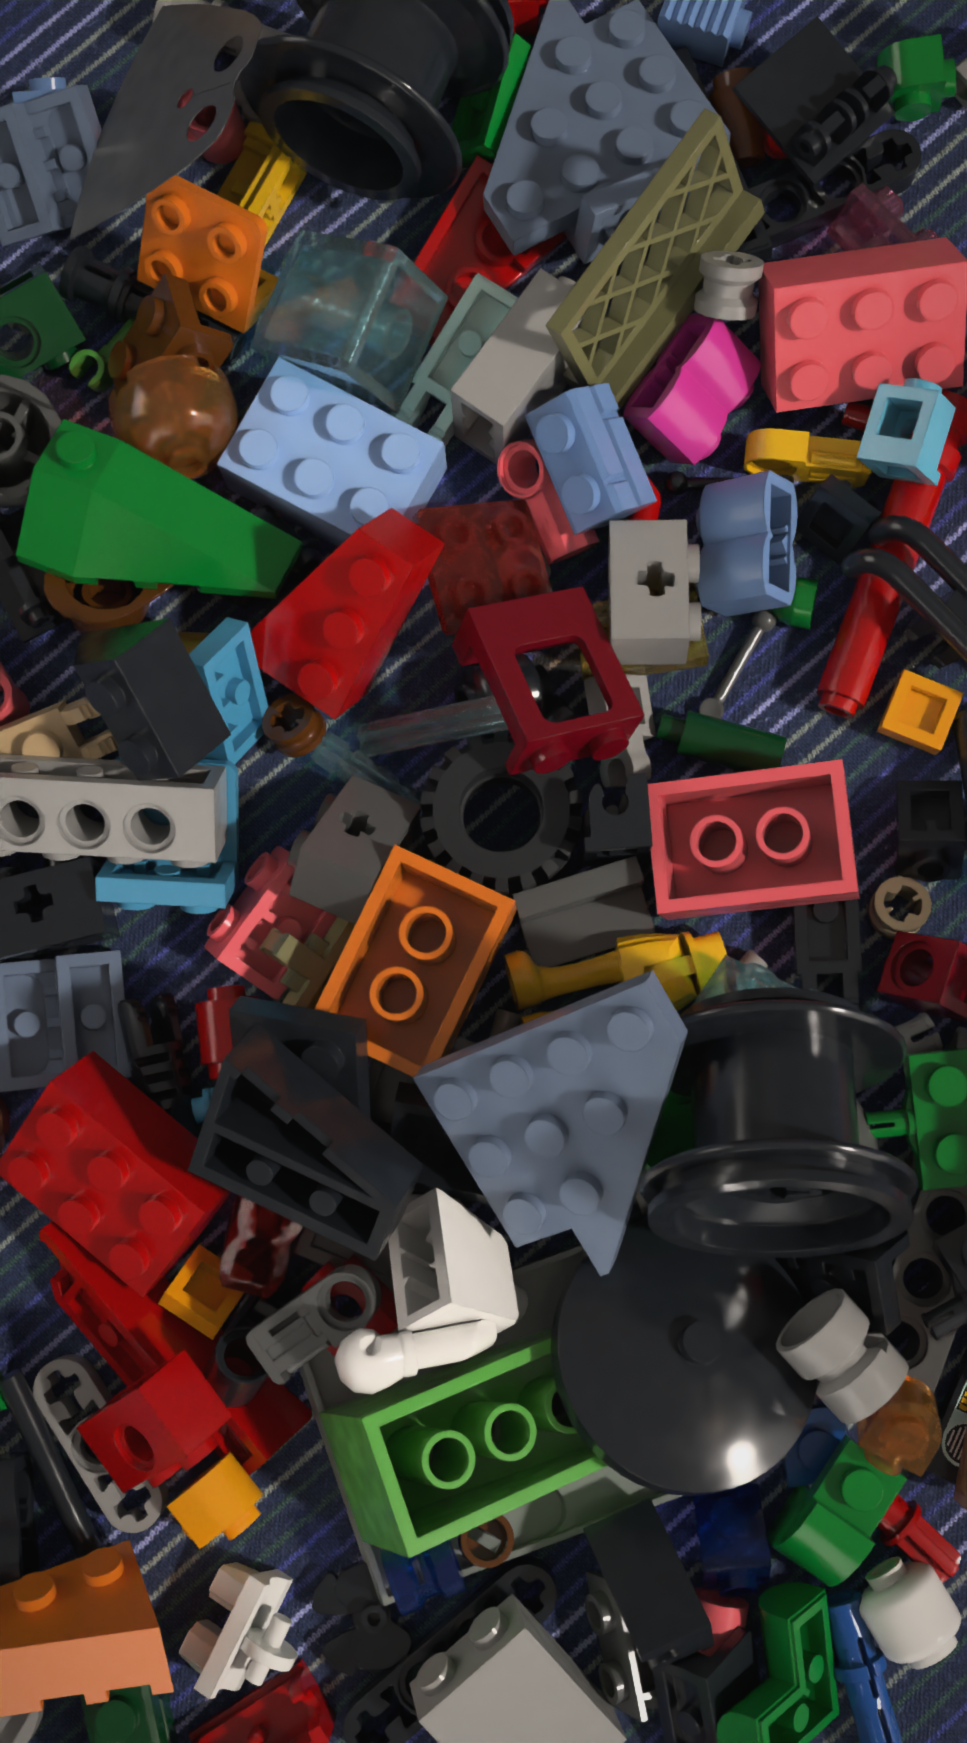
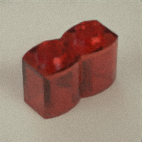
M238 1196L229 1213L220 1261L219 1277L222 1287L264 1298L270 1297L280 1287L286 1276L291 1242L298 1236L303 1226Z

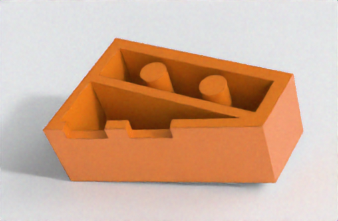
M130 1540L110 1547L96 1549L83 1557L44 1571L29 1573L19 1580L0 1586V1717L43 1711L44 1700L81 1694H84L86 1705L108 1702L109 1690L150 1685L152 1695L174 1692L160 1628Z

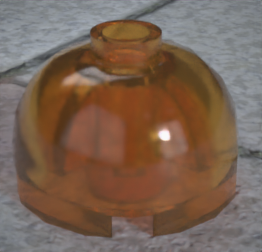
M186 354L158 356L136 365L126 373L128 384L119 391L117 396L115 389H113L109 396V418L115 438L124 441L191 480L209 474L218 467L217 463L238 428L237 404L231 385L223 370L215 365V372L209 368L201 367L197 357Z

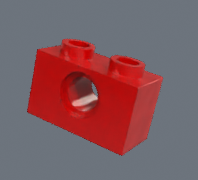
M184 1349L122 1389L76 1427V1429L122 1493H125L146 1480L152 1488H156L174 1475L180 1468L183 1467L186 1471L196 1465L218 1446L219 1443L212 1434L233 1415Z

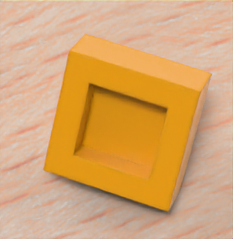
M904 669L897 679L877 732L937 755L942 750L964 693Z
M198 1244L166 1289L158 1304L213 1340L247 1290L252 1279Z

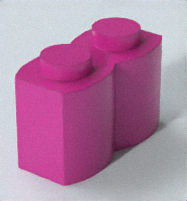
M690 314L659 356L657 365L643 378L634 390L625 407L623 417L669 462L695 465L715 451L720 443L721 432L726 424L728 414L742 406L751 396L754 390V382L761 368V362L721 319L706 317L702 314Z

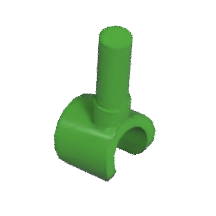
M128 319L107 345L105 344L98 352L91 349L78 351L69 363L71 375L80 379L92 365L98 364L97 374L89 381L88 387L95 392L107 391L112 387L114 381L108 371L109 356L114 345L118 341H123L134 321Z

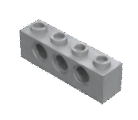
M0 754V857L8 856L15 852L42 853L46 859L55 861L71 860L84 855L106 857L109 862L115 864H134L144 859L170 860L171 864L181 868H197L207 863H216L228 838L226 766L195 765L180 778L138 781L134 773L121 760ZM16 801H24L32 805L36 809L39 818L25 815L19 809ZM80 804L95 807L102 814L104 821L98 822L89 819L82 812ZM154 808L161 811L168 818L170 824L158 825L147 818L143 809Z

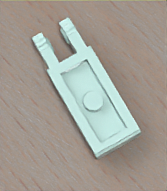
M477 273L413 376L411 382L414 385L395 418L415 427L427 407L430 395L446 406L429 430L428 435L444 442L446 447L454 435L450 390L518 298L480 273Z

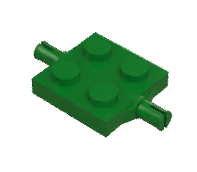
M967 1048L908 1053L903 1063L906 1089L901 1104L902 1109L875 1112L864 1111L867 1125L889 1123L888 1125L873 1126L869 1130L875 1138L905 1136L914 1153L915 1171L919 1182L918 1188L932 1190L967 1186Z

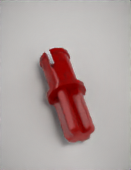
M898 1494L876 1527L881 1531V1542L887 1547L895 1545L912 1562L930 1564L941 1582L944 1583L958 1571V1565L961 1560L960 1553L921 1516L922 1507L915 1500L906 1502Z

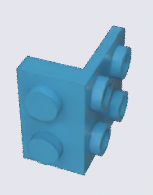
M117 756L114 760H121V758ZM202 759L196 764L226 766L228 838L216 863H207L197 868H181L171 864L170 860L144 859L134 864H115L107 860L95 877L96 901L117 902V906L125 910H145L154 905L180 906V909L186 913L207 914L216 911L218 908L225 909L239 883V778L236 765L227 760ZM154 808L143 809L147 818L158 825L170 824L168 818L161 811Z

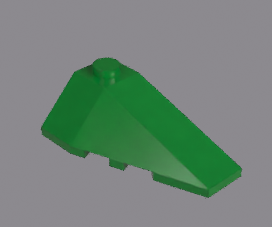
M63 419L33 468L16 557L18 562L76 584L97 585L98 579L134 581L135 588L157 590V584L163 583L196 586L200 593L276 599L303 546L302 541L124 441Z

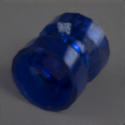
M451 1539L411 1558L380 1549L382 1564L391 1592L403 1617L423 1609L426 1600L440 1594L450 1598L467 1591L464 1576ZM416 1560L419 1561L420 1568L426 1581L425 1583L422 1582L418 1567L415 1562Z

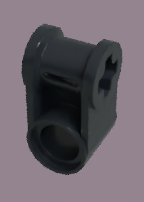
M265 1272L259 1276L239 1305L230 1321L231 1323L219 1338L203 1372L204 1377L226 1407H241L250 1403L269 1378V1375L248 1347L246 1336L259 1322L292 1300V1298L271 1285L272 1277ZM232 1357L244 1360L250 1366L253 1374L250 1376H239L233 1373L227 1367L224 1359Z

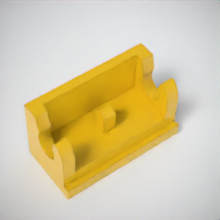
M250 121L244 131V134L247 135L242 144L244 149L217 195L260 216L267 225L266 246L305 178L307 171L293 162L291 157L286 156L276 146L262 124Z

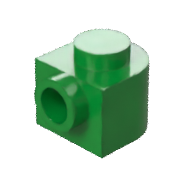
M941 34L901 40L887 46L878 54L876 59L877 67L886 65L894 71L897 77L894 94L888 101V104L896 112L893 116L898 121L912 122L920 120L930 113L940 112L942 99L955 97L954 58L944 59Z

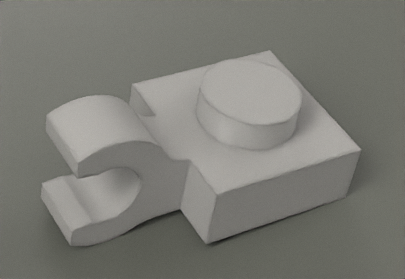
M625 674L645 716L629 739L627 748L614 757L601 760L600 777L605 788L626 787L628 774L647 773V780L651 779V762L645 751L644 740L655 737L656 732L646 675ZM594 676L585 679L584 686L589 715L608 711L607 703Z

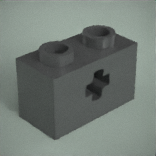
M352 775L338 796L329 793L325 797L317 813L312 832L303 829L295 839L287 861L289 866L295 868L289 895L356 924L394 844L409 851L421 811L420 804Z

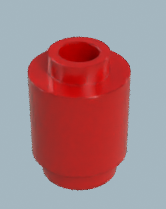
M245 985L207 989L208 1001L195 1004L201 1065H208L209 1080L218 1079L224 1058L233 1049L229 1009L240 996H246ZM246 996L259 999V996Z

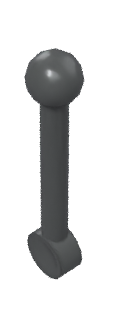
M772 610L756 611L753 614V628L713 697L707 698L701 703L699 713L722 719L724 714L723 703L763 633L775 627L776 616Z

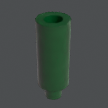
M688 710L685 720L662 714L656 735L658 739L678 744L676 750L678 755L740 772L780 767L786 745V736Z

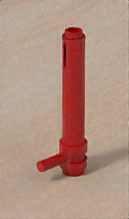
M942 390V394L953 404L956 410L937 471L941 473L938 485L933 486L894 479L880 519L889 515L907 516L923 523L928 528L930 527L945 483L953 481L959 466L961 455L958 447L967 443V399L951 391ZM849 402L841 424L864 432L872 407L857 402ZM914 431L911 433L909 439H912ZM892 541L884 546H875L872 543L869 548H880L894 554L914 571L919 555L908 545ZM863 574L858 577L816 692L821 697L818 707L838 717L854 718L856 710L865 707L903 602V598L887 582L876 575Z

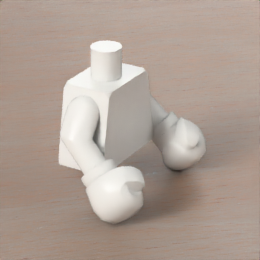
M434 1188L425 1194L412 1193L403 1218L388 1240L399 1333L379 1335L374 1329L364 1328L352 1332L341 1341L334 1361L339 1378L354 1393L374 1394L390 1387L403 1377L416 1376L418 1369L460 1362L491 1347L497 1338V1333L521 1320L528 1306L526 1291L514 1284L508 1244L504 1237L470 1212L460 1199L452 1198L438 1188Z

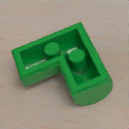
M800 1582L782 1583L766 1589L759 1596L767 1678L722 1715L717 1723L716 1736L718 1743H809L840 1714L825 1588Z

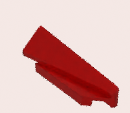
M50 1222L39 1231L40 1241L44 1242L59 1259L61 1267L50 1279L55 1301L126 1386H129L184 1349L203 1374L215 1346L224 1331L220 1329L212 1340L159 1305L160 1299L171 1284L165 1278L161 1279L142 1298L55 1222ZM232 1357L224 1359L227 1367L233 1373L239 1376H250L253 1374L250 1366L244 1360ZM269 1377L257 1396L250 1403L241 1407H227L233 1417L212 1434L219 1443L214 1450L220 1458L226 1453L231 1452L250 1476L312 1418V1412L283 1384H276Z

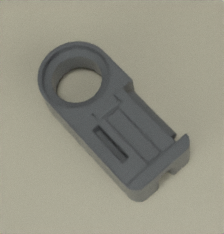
M353 1264L340 1266L259 1322L247 1334L246 1343L271 1380L279 1385L285 1384L298 1368L330 1347L331 1344L336 1348L344 1338L355 1330L364 1328L370 1322L381 1304L382 1294L380 1285L376 1277L364 1267ZM349 1281L361 1288L366 1300V1306L362 1314L355 1317H346L334 1309L330 1300V1292L335 1283Z

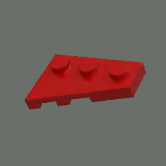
M478 155L386 310L385 318L430 345L434 344L477 273H480L503 289L508 290L567 239L565 233L561 232L513 256L484 210L483 193L493 165Z

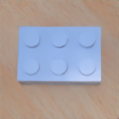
M280 357L276 360L217 463L228 489L260 506L269 505L275 510L277 515L338 547L358 528L390 508H393L416 524L447 470L444 442Z

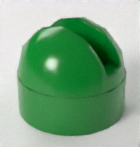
M796 577L795 593L791 606L772 609L776 618L791 627L810 629L819 580Z

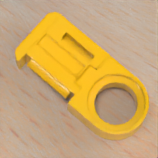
M775 428L758 429L747 434L743 468L750 474L771 470L778 475H790L794 477V481L821 484L833 474L840 481L848 480L852 484L851 487L864 486L871 474V470L856 458L861 441L809 436L810 432Z

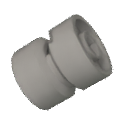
M835 1288L812 1299L790 1319L779 1334L776 1348L802 1379H818L820 1383L816 1395L842 1423L852 1424L874 1414L892 1398L906 1379L909 1366L903 1356L881 1332L872 1331L867 1333L870 1325L868 1317L843 1289Z

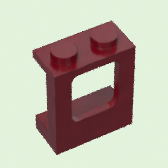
M583 586L467 609L452 647L461 666L479 663L514 740L515 746L505 763L509 776L534 770L537 774H546L560 769L569 761L590 756L594 760H605L616 756L627 748L629 739L645 714ZM574 643L581 649L607 703L608 711L557 723L550 722L542 716L515 655Z

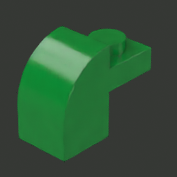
M845 1434L813 1485L797 1486L793 1489L764 1536L771 1547L828 1587L837 1586L845 1581L861 1565L875 1546L871 1535L902 1489L907 1478L897 1469Z

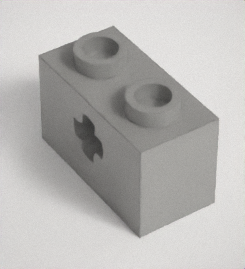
M687 520L609 521V641L621 665L686 664L689 642L701 640V603L689 602V583L699 582L700 550L699 544L687 543ZM650 590H659V596H651Z

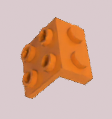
M174 175L147 194L137 272L138 281L155 289L164 273L187 280L196 310L243 334L279 301L283 282L282 279L261 269L267 225L260 216L178 175Z

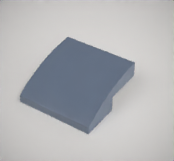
M75 85L24 103H11L0 107V242L2 247L72 228L84 180L102 132L88 85Z
M120 950L55 956L54 959L0 963V1093L46 1088L51 1080L91 1051L96 1052L125 1078H131V1062H128L117 1010V1003L125 1000Z

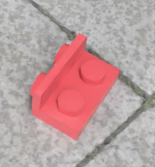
M276 846L271 854L268 852L261 854L254 861L244 879L247 887L233 906L227 904L225 909L221 908L214 916L207 929V936L210 938L204 946L218 961L277 1001L287 989L280 980L288 968L279 964L259 949L271 929L274 927L283 934L288 933L304 944L311 933L323 939L338 917L289 895L295 868L287 864L290 852L280 846Z

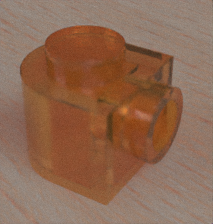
M906 1376L899 1390L885 1405L874 1414L856 1422L858 1445L864 1448V1456L875 1468L892 1476L900 1475L904 1468L922 1477L939 1449L942 1440V1429L935 1396L925 1383L910 1376Z

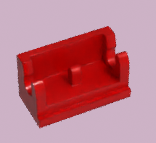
M301 1658L293 1664L289 1671L279 1672L261 1686L251 1690L191 1729L188 1736L191 1740L190 1743H328L337 1716L305 1661Z

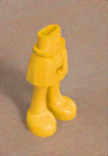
M689 931L681 932L680 936L679 934L651 933L619 937L616 939L614 951L574 964L555 967L535 964L530 955L524 951L517 950L503 956L511 994L517 1011L538 1005L560 995L618 982L620 984L651 970L656 974L674 1008L678 1011L696 999L697 996L699 998L708 994L707 987L733 979L730 963L719 931L694 938ZM544 1011L520 1017V1025L550 1012Z

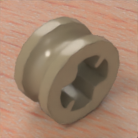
M898 876L889 878L879 886L868 903L867 915L870 924L877 933L887 939L894 940L897 931L916 934L931 914L932 902L928 891L921 883L909 877ZM896 896H901L909 901L905 909H913L914 914L908 913L903 921H898L889 915L893 907L885 908L884 903H891Z

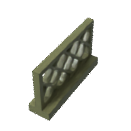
M706 108L703 109L545 325L568 365V368L563 373L567 384L571 388L609 383L619 407L617 413L694 310L695 295L703 288L704 277L699 272L701 254L710 251L736 252L765 213L761 199L743 190L721 116ZM700 156L697 170H695L698 157ZM690 191L686 207L684 208L687 194ZM662 208L659 220L655 223L658 212ZM651 245L648 259L645 261L648 247ZM623 261L620 274L616 276L618 267ZM613 298L610 310L605 316L609 299ZM584 314L581 328L572 331L574 326L577 324V322Z

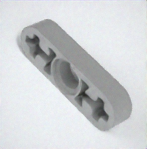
M74 1354L56 1358L38 1372L34 1381L33 1395L40 1411L111 1525L125 1533H138L148 1529L156 1522L166 1508L168 1502L166 1482H163L156 1488H152L146 1480L132 1488L139 1490L145 1486L149 1490L151 1497L144 1504L146 1514H143L138 1507L131 1508L128 1511L123 1507L121 1500L128 1494V1491L122 1493L114 1480L110 1484L106 1482L103 1475L109 1473L99 1460L92 1458L87 1453L84 1446V1438L76 1429L95 1412L86 1416L74 1428L72 1427L68 1419L80 1411L69 1396H64L58 1400L54 1395L52 1388L59 1383L56 1371L59 1370L64 1377H69L74 1373L78 1376L81 1385L75 1389L74 1395L82 1409H85L93 1401L101 1408L113 1396L89 1360Z

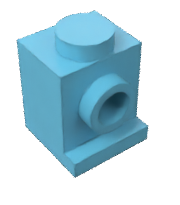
M908 378L903 386L879 383L856 458L879 477L937 486L941 476L937 468L956 408L942 394L943 389L939 385L927 380ZM914 431L912 439H909L911 433Z

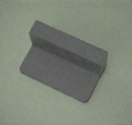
M636 856L512 894L513 900L516 901V913L530 957L535 964L546 967L563 965L616 947V939L619 937L655 932L641 888L644 878Z

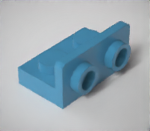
M226 617L189 655L231 733V736L203 759L227 760L236 764L264 734L262 719L268 708V703L249 624L245 621Z

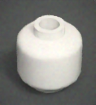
M896 1556L882 1561L867 1573L865 1578L869 1586L862 1594L859 1611L888 1660L899 1664L909 1663L912 1669L918 1670L936 1664L954 1650L958 1643L955 1634L961 1624V1615L930 1564L924 1562L904 1564L901 1558Z

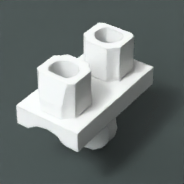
M238 1562L224 1564L219 1568L209 1588V1597L231 1611L223 1629L208 1619L197 1621L188 1631L179 1650V1655L200 1674L194 1686L195 1690L210 1700L216 1697L219 1689L240 1690L245 1679L254 1685L261 1686L269 1669L287 1672L292 1668L297 1658V1652L292 1645L284 1640L292 1620L277 1612L293 1578L279 1569L258 1572Z

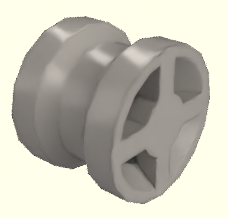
M710 251L701 254L699 272L704 277L703 288L695 295L694 310L706 317L736 321L755 317L758 299L754 296L753 289L754 283L762 278L764 261L759 257L734 251Z

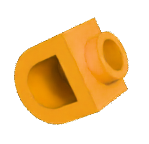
M228 1452L193 1480L167 1508L180 1523L184 1533L201 1549L222 1532L231 1541L248 1528L261 1515V1512L254 1504L261 1498L263 1492L234 1455Z

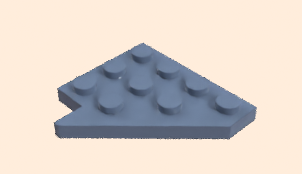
M569 0L548 1L483 193L484 210L513 256L576 225L582 196L588 194L595 187L604 183H617L643 173L647 168L658 162H665L704 108L717 114L639 0L623 5L587 24L583 22ZM723 123L728 142H730L731 133Z
M651 970L423 1065L413 1079L515 1247L517 1248L572 1229L599 1275L603 1276L609 1274L617 1258L688 1030L656 974Z

